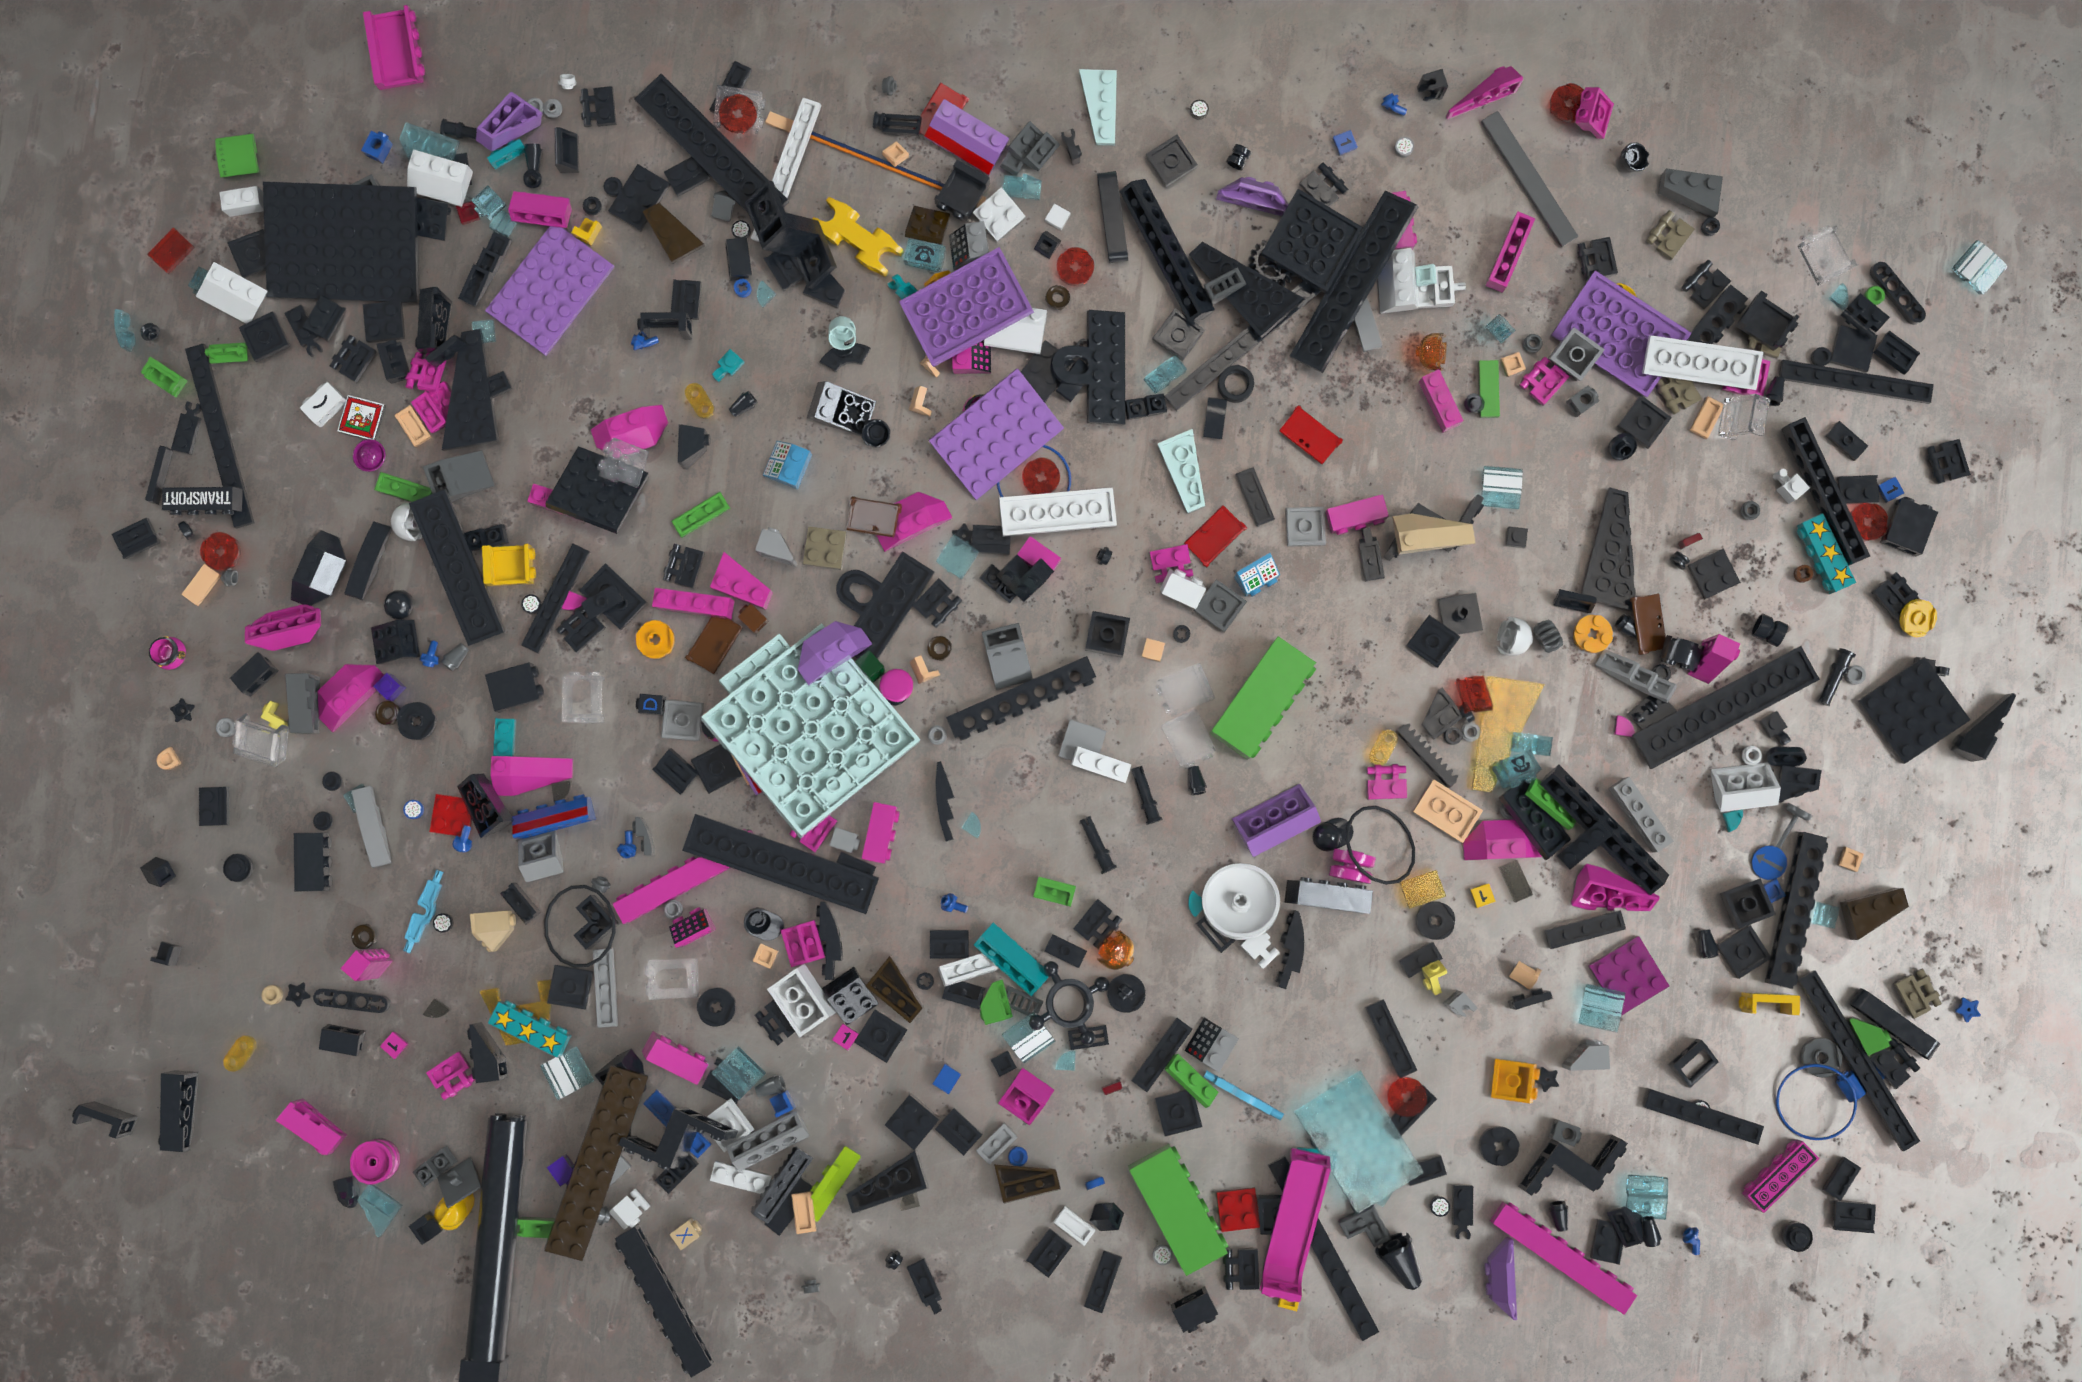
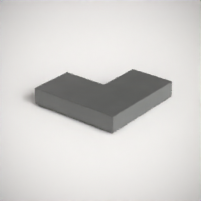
M1374 1204L1338 1220L1347 1239L1364 1231L1374 1247L1392 1239Z

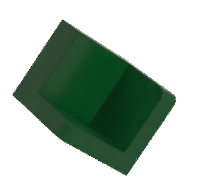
M867 651L855 661L872 683L885 674L884 665L871 651Z

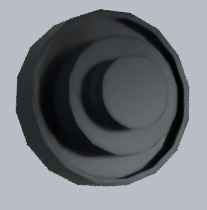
M1628 433L1618 434L1610 441L1608 452L1616 460H1626L1636 452L1637 442Z
M232 854L227 857L223 864L224 875L233 882L245 881L253 872L251 859L243 854Z
M1792 1222L1784 1228L1782 1239L1785 1246L1790 1250L1803 1252L1811 1246L1813 1235L1810 1228L1805 1224Z

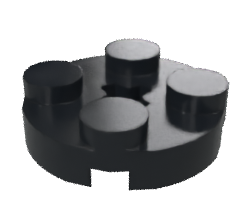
M408 703L397 714L398 730L408 739L424 740L433 733L436 727L437 716L433 709L425 703ZM413 717H415V718L420 717V718H421V719H420V721H421L420 725H416V726L413 725V724H414V721L412 720Z
M1428 902L1419 909L1416 915V925L1424 937L1431 940H1442L1453 932L1455 914L1445 903ZM1432 916L1440 917V924L1438 926L1431 924Z
M1121 974L1110 982L1107 997L1115 1010L1122 1013H1130L1138 1010L1143 1005L1146 990L1138 977L1132 974ZM1123 983L1128 985L1135 992L1132 1000L1127 999L1125 1001L1117 994L1119 992L1117 987H1120Z
M712 988L705 991L697 1002V1011L700 1019L712 1027L727 1024L736 1013V999L728 990L723 988ZM719 1002L722 1009L715 1013L714 1008L711 1006Z
M1495 1126L1488 1128L1483 1132L1479 1140L1482 1157L1492 1165L1506 1166L1514 1161L1518 1155L1520 1143L1516 1135L1506 1127ZM1502 1141L1503 1150L1499 1149L1496 1151L1495 1142L1500 1143Z

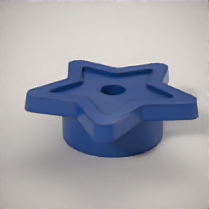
M1962 997L1961 1004L1955 1012L1961 1014L1967 1023L1972 1017L1981 1016L1977 1010L1979 1001H1968Z

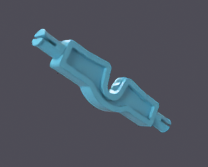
M436 869L433 879L427 881L424 891L418 899V905L425 908L426 913L424 915L413 913L411 916L409 927L405 934L407 942L403 949L407 953H411L414 943L420 941L425 926L435 916L436 900L442 884L439 882L444 873L443 871Z
M1208 1070L1204 1074L1203 1078L1281 1121L1284 1113L1255 1096L1244 1092L1221 1077L1212 1074Z

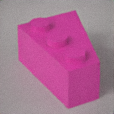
M723 552L710 588L766 610L773 592Z
M1721 634L1703 640L1701 646L1705 647L1698 668H1695L1694 671H1689L1687 675L1709 684L1733 660L1738 658L1740 643Z
M652 1031L642 1049V1053L647 1061L698 1085L709 1065L704 1055L698 1052L694 1054L689 1051L688 1047L680 1043L676 1044L670 1038Z
M303 1098L291 1101L275 1120L305 1142L311 1144L322 1155L332 1154L347 1136L345 1132Z

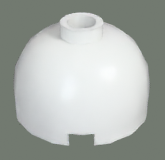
M409 503L398 506L391 517V526L394 533L407 541L422 539V534Z
M1507 617L1508 620H1504L1498 629L1497 641L1500 640V647L1497 646L1501 654L1510 656L1523 654L1533 642L1531 628L1524 620Z

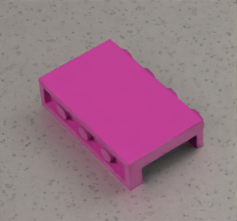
M404 5V10L373 15L371 11L363 12L373 79L377 88L384 90L423 83L425 69L420 62L422 51L417 44L419 33L414 25V22L417 21L414 10H411L408 5Z

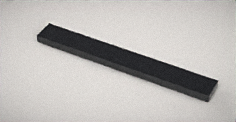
M1789 360L1781 361L1779 377L1784 378L1785 381L1930 404L1932 401L1934 384Z

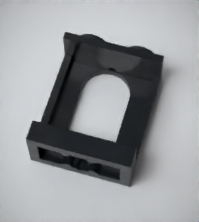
M640 312V318L637 319V327L646 339L650 338V328H679V332L684 340H692V320L687 312Z

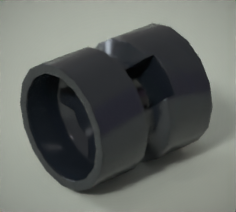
M1762 613L1756 620L1751 635L1760 640L1766 638V642L1778 647L1787 633L1788 624L1781 621L1774 622L1772 617Z

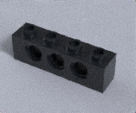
M1730 284L1691 331L1687 341L1713 344L1714 342L1717 344L1724 336L1721 332L1725 328L1729 329L1735 322L1733 317L1737 313L1740 315L1747 307L1745 302L1749 298ZM1723 306H1728L1730 313L1725 312ZM1712 320L1718 322L1719 328L1712 325ZM1700 335H1705L1707 342H1703L1700 339Z

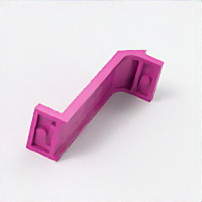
M1291 1148L1290 1166L1264 1261L1260 1284L1261 1294L1271 1298H1282L1288 1302L1301 1301L1302 1276L1331 1171L1330 1156Z

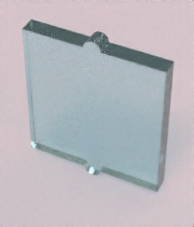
M953 534L936 562L946 568L947 572H952L960 579H963L979 551L969 545L968 541H964Z

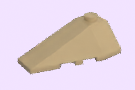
M1417 514L1392 517L1398 555L1475 544L1473 524Z
M512 911L470 914L472 934L478 941L482 940V946L487 947L488 952L497 951L513 932L516 925L515 914H512Z

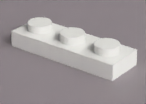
M1076 746L1071 762L1073 766L1126 783L1131 764Z
M981 953L939 966L938 971L945 987L996 971L999 967Z
M715 1161L710 1181L761 1194L765 1192V1187L769 1186L772 1175L749 1169L739 1172L734 1165Z

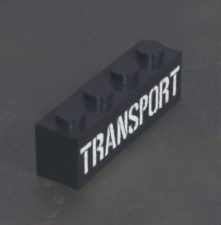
M236 487L162 488V510L170 512V515L182 516V512H187V515L194 516L199 515V512H205V515H217V512H222V515H234V512H242V489Z

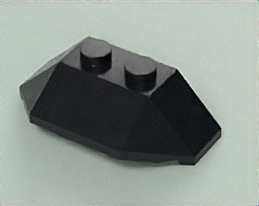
M321 530L309 542L292 579V601L302 605L313 606L333 595L347 562L339 537Z

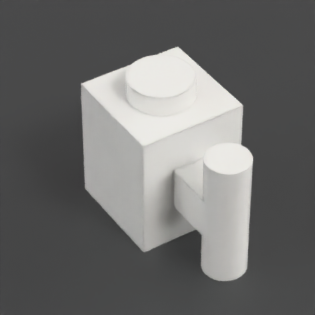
M1781 469L1773 474V479L1778 480L1782 484L1776 491L1788 504L1797 500L1810 488L1798 474L1789 478L1786 469Z
M1266 932L1255 938L1246 939L1240 944L1253 959H1256L1259 955L1263 957L1258 963L1263 969L1280 953L1275 947L1270 952L1266 950L1271 944L1269 941L1271 937Z
M636 1188L630 1193L635 1199L634 1201L626 1196L609 1212L624 1230L628 1226L632 1229L640 1221L638 1217L642 1212L639 1210V1206L644 1211L650 1207V1204Z

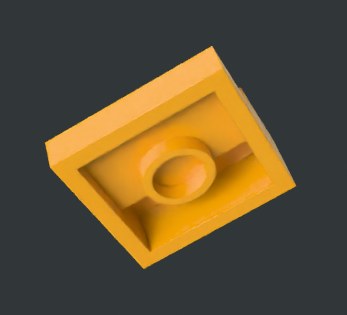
M1495 1059L1491 1098L1533 1103V1100H1536L1538 1096V1088H1534L1535 1080H1539L1540 1069L1537 1068V1064Z

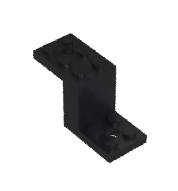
M767 180L745 202L762 249L796 257L808 288L814 289L837 268L819 221L786 213L773 181Z
M1477 494L1470 501L1458 522L1473 524L1474 520L1472 518H1475L1484 507V504H1482L1484 497ZM1417 503L1410 512V514L1445 519L1420 503ZM1396 537L1384 555V558L1389 561L1393 557L1397 558L1399 556ZM1459 546L1443 548V550L1449 553L1452 549L1456 550Z
M677 1108L672 1112L659 1146L637 1136L622 1137L618 1145L624 1147V1151L627 1153H637L641 1155L642 1160L657 1162L658 1167L669 1170V1168L675 1169L676 1167L684 1166L697 1132L702 1134L707 1132L711 1134L710 1137L717 1141H728V1139L736 1138L738 1130L689 1108Z
M1612 1135L1590 1165L1561 1143L1551 1139L1518 1187L1531 1196L1534 1193L1537 1194L1542 1188L1541 1182L1545 1177L1548 1178L1554 1170L1553 1165H1555L1585 1188L1594 1192L1603 1185L1605 1175L1613 1171L1615 1161L1618 1157L1621 1158L1624 1155L1628 1143Z

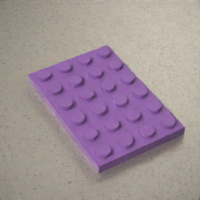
M550 226L485 311L547 356L613 270L614 265L562 227Z
M1000 247L899 301L933 367L1034 313Z
M1594 271L1551 334L1552 337L1561 342L1573 327L1605 349L1594 363L1595 365L1647 398L1662 377L1642 374L1649 335L1687 341L1691 332L1599 272Z
M1016 368L928 441L973 498L977 500L1062 431L1064 427L1019 369Z

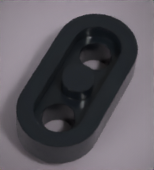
M1777 746L1770 748L1766 753L1768 763L1772 766H1800L1807 760L1805 750L1801 747Z

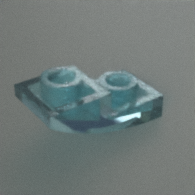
M115 309L114 326L118 343L124 350L132 352L136 340L134 333L128 330L131 324L130 315L123 310Z
M1175 355L1154 369L1143 380L1156 394L1169 386L1171 381L1184 374L1187 368Z
M1513 732L1511 751L1550 756L1553 737Z

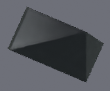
M1625 1206L1607 1212L1625 1248L1643 1242L1642 1216Z

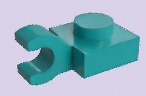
M898 274L892 276L894 281L887 284L890 289L896 290L895 293L901 300L918 291L910 282L905 283Z
M729 349L717 362L721 367L713 372V378L720 382L727 373L733 376L745 362Z

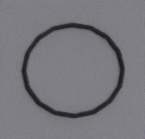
M1376 805L1362 807L1352 814L1346 826L1345 842L1350 858L1358 870L1372 881L1385 885L1400 883L1409 876L1415 864V845L1411 832L1402 819L1390 810ZM1377 809L1388 813L1401 824L1408 835L1412 848L1411 864L1407 872L1397 880L1384 881L1374 878L1362 869L1353 856L1349 843L1350 826L1354 818L1364 810Z
M571 885L558 892L550 902L544 918V936L550 951L560 962L573 968L589 967L602 960L610 950L616 933L615 915L610 902L599 890L587 885ZM585 888L597 893L607 904L612 917V934L607 948L597 959L587 964H573L562 959L553 949L548 936V918L553 904L562 894L571 889Z

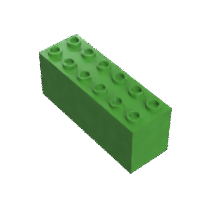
M1278 636L1209 734L1246 760L1250 757H1256L1261 750L1259 744L1267 741L1272 734V731H1270L1271 727H1276L1283 718V715H1281L1282 711H1287L1295 700L1292 697L1294 694L1298 695L1305 686L1303 681L1305 678L1307 680L1311 678L1316 671L1314 665L1317 662Z
M1168 1143L1128 1165V1168L1182 1270L1188 1276L1228 1254L1226 1248L1229 1246L1223 1234L1218 1235L1216 1230L1219 1227L1213 1216L1208 1217L1207 1212H1209V1208L1203 1198L1199 1200L1197 1195L1200 1192L1195 1182L1189 1181L1188 1177L1191 1175L1185 1164L1180 1165L1178 1160L1181 1157L1176 1147H1171Z

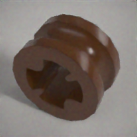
M1801 565L1794 570L1793 575L1797 582L1805 583L1812 579L1813 570L1808 565ZM1805 569V574L1808 576L1802 578V574L1799 571H1803Z

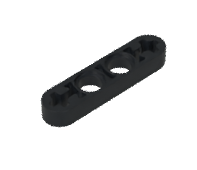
M1885 262L1874 264L1870 269L1871 277L1884 290L1885 295L1902 316L1912 325L1922 322L1926 317L1924 308L1890 266ZM1882 268V269H1883L1882 273L1877 274L1876 271H1877L1878 269ZM1886 276H1889V278H1887V279L1883 282L1882 279H1884ZM1893 281L1896 284V290L1888 289L1887 283ZM1900 296L1907 297V305H1902L1899 302ZM1911 305H1913V308H1911L1909 311L1906 310ZM1918 312V318L1914 319L1912 316Z
M328 988L318 989L313 995L314 1002L324 1007L372 1013H384L390 1008V1000L384 995ZM324 992L325 996H333L332 1000L327 999L322 1002L319 995ZM340 994H344L347 997V1002L344 1005H340L337 1001ZM360 996L366 999V1005L362 1008L356 1002ZM380 999H382V1003H385V1006L380 1009L378 1005H371V1002H379Z

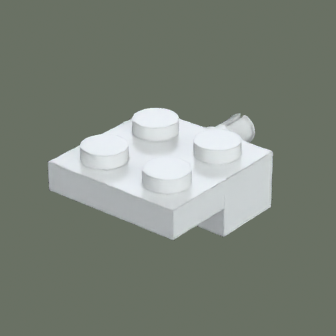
M1452 266L1435 267L1437 284L1417 286L1418 309L1453 307L1455 304L1454 291L1466 290V283H1454Z

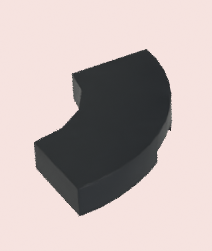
M855 343L853 347L846 350L832 348L821 358L819 363L835 372L840 367L849 363L862 365L871 348L859 343Z

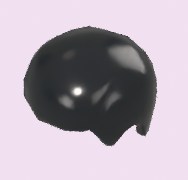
M1638 142L1629 143L1622 149L1620 161L1628 171H1643L1649 166L1648 157L1650 154L1642 144Z
M872 419L867 421L862 427L861 436L866 445L878 448L885 445L890 439V428L883 420Z
M394 590L384 600V610L393 619L402 620L408 617L414 607L411 594L405 590Z

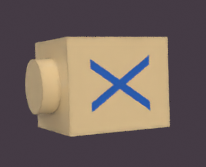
M690 1218L669 1235L679 1249L682 1250L703 1233L701 1232L702 1227L700 1223Z

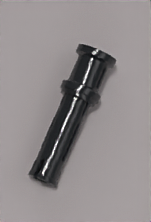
M442 119L440 135L445 136L447 134L456 136L457 139L465 137L476 140L477 128L465 126L463 122L454 123L447 121V119Z
M1843 648L1839 649L1838 658L1832 664L1833 670L1818 700L1819 703L1830 706L1844 674L1849 672L1848 667L1852 658L1856 657L1855 653Z
M1143 766L1131 769L1142 801L1141 810H1144L1147 819L1146 825L1162 821L1163 819L1159 816L1156 806L1158 803L1156 800H1153Z
M1088 816L1086 819L1089 825H1087L1085 819L1080 820V823L1095 852L1094 859L1098 861L1102 869L1101 874H1105L1117 868V865L1113 863L1109 855L1110 850L1108 848L1105 849L1092 817Z

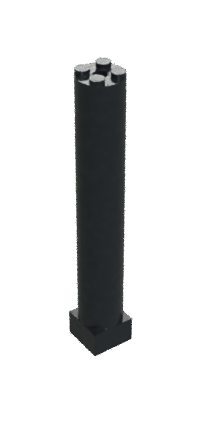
M495 1113V1115H490L488 1118L465 1357L460 1361L459 1382H505L507 1380L509 1355H506L528 1123L526 1115L516 1114L507 1117L505 1113Z

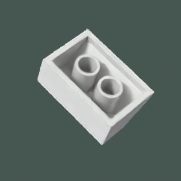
M413 149L408 165L407 187H416L418 195L462 207L473 171L468 165Z
M1411 248L1394 250L1378 277L1381 314L1418 309L1415 253Z
M213 262L196 297L247 324L254 318L267 294V290Z
M1032 308L1033 314L986 338L984 345L1040 354L1047 310Z
M1768 762L1711 769L1714 797L1720 812L1778 805L1781 787Z
M805 964L796 968L767 989L799 1038L836 1013Z

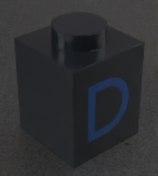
M640 694V697L636 699V709H638L640 714L663 716L666 697L663 695Z

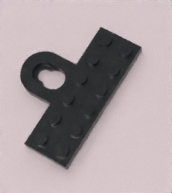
M1088 310L1087 347L1064 346L1056 351L1051 359V371L1058 381L1067 385L1087 386V423L1125 425V312ZM1076 357L1082 358L1086 362L1087 370L1084 374H1074L1072 371L1065 369V361Z
M902 551L882 583L861 570L847 571L839 578L836 585L839 600L860 615L854 626L861 628L872 643L871 646L854 657L858 659L867 651H871L877 659L880 658L912 609V605L917 601L935 572ZM854 583L869 586L873 592L871 600L867 603L858 602L854 594L850 592V586Z

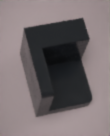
M158 857L153 858L140 867L147 882L158 887H162L176 877L169 862Z
M162 941L157 956L151 957L150 961L166 966L177 965L182 946Z
M1114 1202L1095 1204L1090 1222L1099 1231L1119 1230L1124 1213Z
M431 1211L408 1226L421 1245L427 1243L443 1231Z

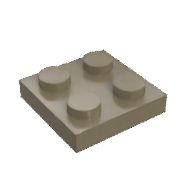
M808 526L803 565L841 570L847 532Z

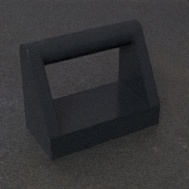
M555 127V166L560 173H579L578 134L561 127Z
M1696 1039L1668 1065L1691 1088L1716 1066L1719 1061L1702 1040ZM1703 1051L1710 1060L1688 1079L1681 1069Z

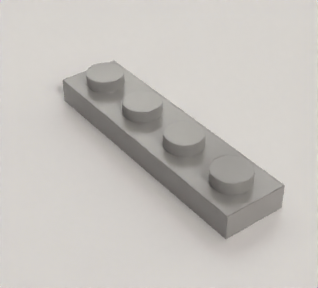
M610 948L602 960L594 964L597 1028L618 1026L614 948ZM605 949L593 950V960L597 959Z

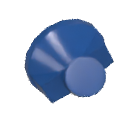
M1391 93L1383 98L1384 102L1381 105L1385 106L1386 109L1390 108L1392 111L1403 116L1406 114L1407 109L1397 105L1399 102L1398 94L1394 95Z
M641 332L638 335L634 334L631 345L634 346L633 350L650 347L659 343L657 336L645 340Z
M431 641L427 653H422L419 659L423 662L422 665L434 667V664H439V657L435 656L438 642Z
M464 825L461 836L455 837L452 845L456 851L468 852L472 848V841L468 839L472 827Z
M626 830L625 844H620L617 852L623 858H630L636 855L637 847L633 844V831Z
M952 893L944 895L941 899V909L947 912H952L954 909L967 913L968 906L956 902L957 897Z
M1689 1227L1683 1233V1242L1692 1244L1693 1255H1700L1701 1242L1698 1238L1699 1230L1697 1227Z

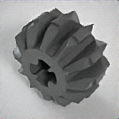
M1551 620L1541 621L1538 625L1534 626L1536 639L1545 652L1550 653L1563 646V639Z

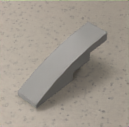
M1366 298L1353 320L1363 352L1382 348L1377 325L1368 298Z
M1606 649L1603 650L1595 664L1596 667L1618 680L1666 703L1669 702L1677 688L1675 683L1658 677L1657 673L1640 667L1638 662Z
M367 786L352 790L356 814L371 867L375 868L392 863L386 831L382 825L379 807L376 806L373 787Z

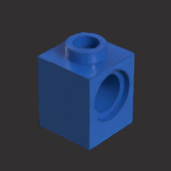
M371 131L361 151L367 157L383 164L393 144L385 133ZM381 143V146L375 149V145Z

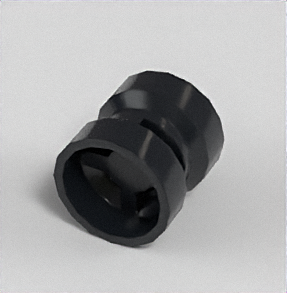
M1235 144L1232 150L1233 153L1229 155L1226 162L1232 168L1242 171L1245 161L1250 158L1252 153L1246 147Z

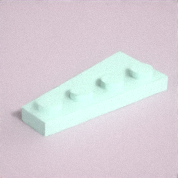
M1079 69L1096 145L1115 146L1117 70Z
M1193 429L1158 443V448L1187 514L1205 507Z

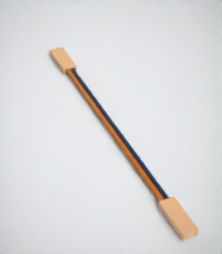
M771 111L765 121L767 125L790 133L794 122ZM812 131L810 139L938 190H942L945 185L897 165L894 167L886 160ZM982 196L976 208L986 201V197Z

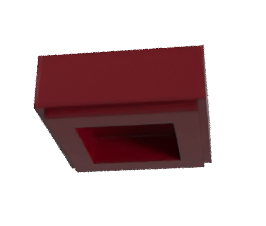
M474 200L463 203L462 207L456 206L462 225L481 220Z
M1696 533L1681 540L1678 545L1680 549H1683L1703 538L1700 533Z
M1120 1080L1103 1086L1102 1090L1104 1095H1108L1121 1090L1123 1087Z

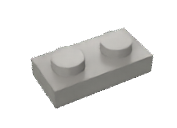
M1003 1123L976 1151L990 1165L1018 1137Z

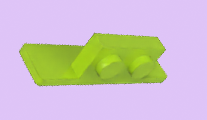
M847 1146L843 1148L832 1166H826L822 1172L824 1176L822 1181H816L811 1189L813 1194L810 1198L813 1199L816 1222L820 1220L861 1158L858 1153Z

